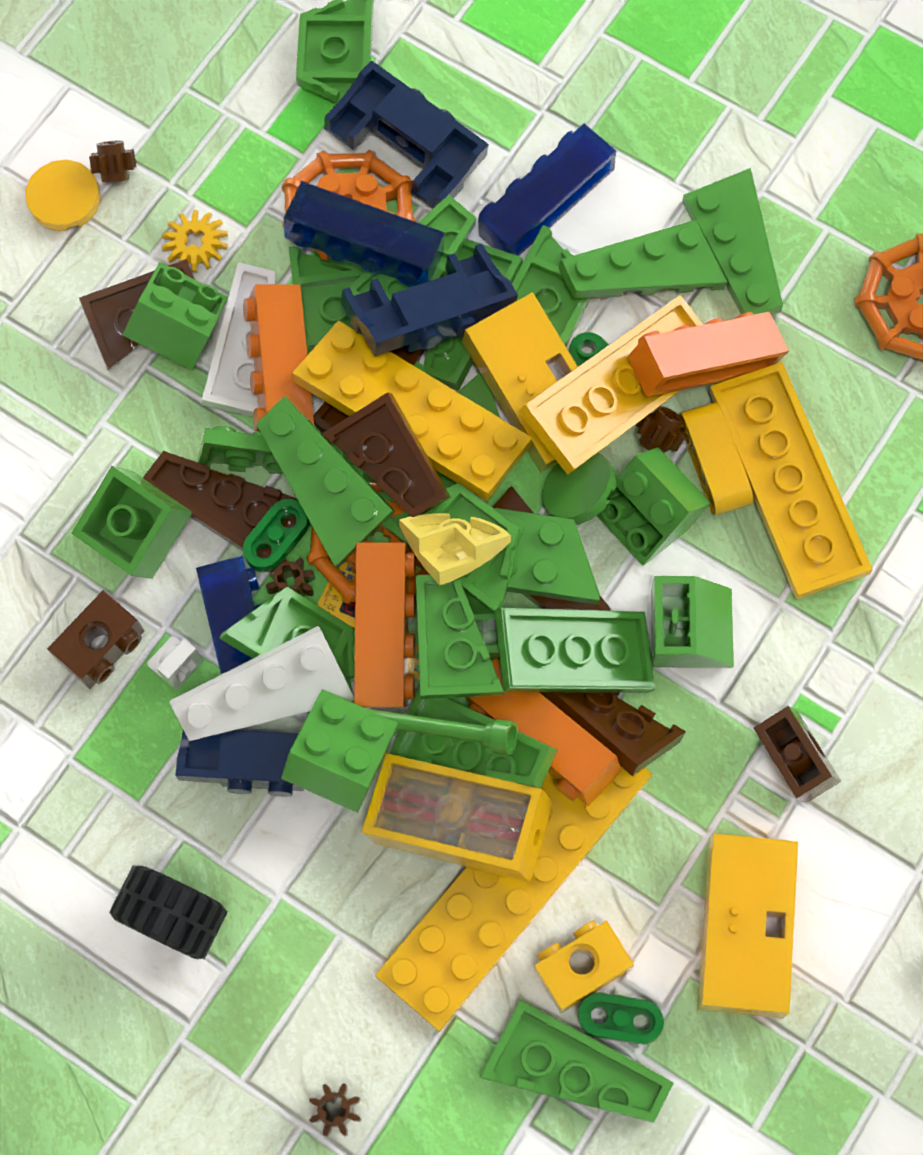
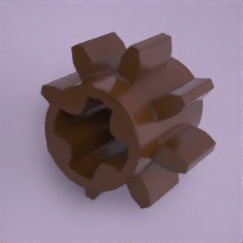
M123 140L97 143V152L91 153L89 156L91 174L100 173L101 181L105 183L128 180V170H134V167H136L134 149L125 150Z
M663 406L658 407L657 410L650 413L636 425L639 428L637 433L641 435L639 438L640 444L648 451L659 447L664 454L668 452L669 448L677 452L686 438V435L683 433L685 428L681 427L684 420L675 411Z
M302 558L297 559L295 563L287 562L284 559L276 569L268 572L269 576L274 580V582L266 585L268 594H275L288 587L286 579L293 577L296 585L289 587L303 597L305 595L313 596V589L307 584L316 579L313 570L303 572L304 562Z
M345 1083L340 1086L338 1092H332L327 1084H323L325 1095L320 1100L316 1098H310L309 1100L311 1104L317 1106L318 1113L312 1116L309 1121L310 1123H318L320 1121L325 1123L323 1135L326 1137L331 1134L333 1127L339 1128L340 1133L346 1137L348 1136L346 1124L350 1120L361 1122V1118L353 1114V1106L359 1104L361 1098L353 1097L348 1099L345 1097L348 1090V1085ZM341 1098V1106L346 1109V1114L344 1117L336 1116L333 1122H329L330 1114L325 1111V1106L327 1103L335 1104L337 1099Z

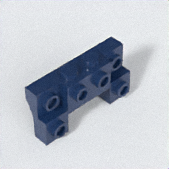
M372 60L360 71L349 90L324 117V129L352 150L370 131H373L424 169L412 181L411 193L432 208H435L448 195L452 198L458 195L463 189L466 178L487 156L489 147L487 142L457 122L450 112L445 109H439L429 102L418 89L408 87Z
M483 244L475 246L472 257L459 261L455 253L448 255L445 267L448 273L447 276L393 293L391 302L379 280L375 279L370 282L369 291L355 296L350 287L343 289L341 305L356 333L362 332L373 355L377 356L403 346L406 347L408 353L421 348L430 349L441 341L455 336L464 337L467 328L516 302L518 294L510 280L504 277L496 268Z
M183 730L177 755L175 776L179 781L220 783L222 787H227V792L234 794H251L252 788L268 789V794L273 796H292L293 791H304V789L281 779L289 752L299 734L232 730L189 741Z

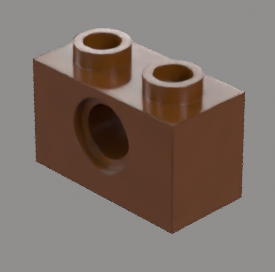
M102 590L47 650L63 667L87 688L91 689L96 683H103L114 670V663L123 654L131 653L139 645L142 639L141 635L145 631L133 615ZM101 635L108 636V641L104 647L97 650L91 649V643L96 637Z
M787 706L754 727L755 732L797 799L808 803L842 782L798 711Z

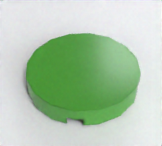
M600 453L595 454L569 475L557 463L546 478L542 490L543 504L549 514L554 517L574 519L576 525L589 521L602 512L610 502L607 497L610 495L611 490L615 492L617 485L616 470L610 461Z

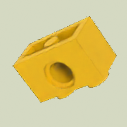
M593 920L573 933L576 940L563 948L557 942L537 955L540 962L534 965V971L560 1014L633 969V961L607 920L598 926ZM577 953L587 954L593 961V969L584 975L577 974L569 965L570 958Z

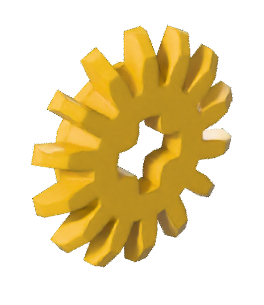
M193 210L192 221H188L186 216L181 213L179 218L182 225L172 221L168 223V226L175 231L162 233V239L171 240L162 246L163 252L172 250L167 258L169 263H172L177 258L180 261L187 259L188 263L191 264L192 272H197L198 264L203 263L206 269L212 268L209 263L212 257L220 262L223 257L217 252V249L227 250L228 244L219 239L228 237V232L216 230L223 225L220 219L209 224L213 216L210 212H207L201 220H198L199 212L198 210ZM193 233L197 236L202 233L204 235L201 237L202 245L198 248L194 244L187 247L186 244L189 242L187 235Z

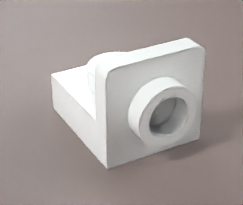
M171 636L147 664L152 671L177 691L204 661L197 649L185 638L180 641L176 636Z

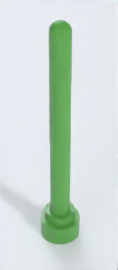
M368 709L397 722L396 730L482 742L493 753L512 755L517 745L518 726L515 721L497 719L494 723L489 722L486 726Z

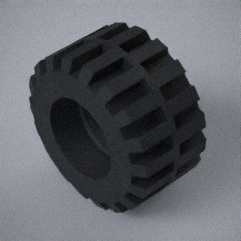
M132 866L109 913L115 921L193 959H205L228 911L213 898L146 866Z

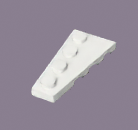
M238 262L202 396V405L253 417L254 409L258 408L257 394H252L250 389V374L255 369L254 358H249L247 355V336L251 334L250 321L244 320L243 303L245 298H249L255 284H275V271Z
M317 626L169 702L188 740L192 741L310 712L322 689L350 702L354 701V696L321 629Z

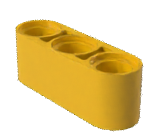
M716 401L679 412V415L684 420L681 427L685 428L683 433L686 435V438L684 440L704 495L711 502L709 508L712 514L716 516L752 505V489L720 404Z

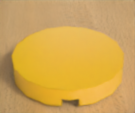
M67 159L52 161L40 167L30 177L25 189L26 204L35 221L47 229L56 231H67L69 227L76 225L80 227L86 224L96 214L101 202L99 184L95 176L91 174V170L80 162Z

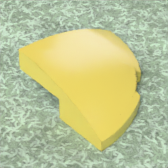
M445 513L423 514L399 519V526L412 551L425 570L439 585L454 581L479 568L511 542V534L491 522L475 517L470 518V523L463 519H450V514Z

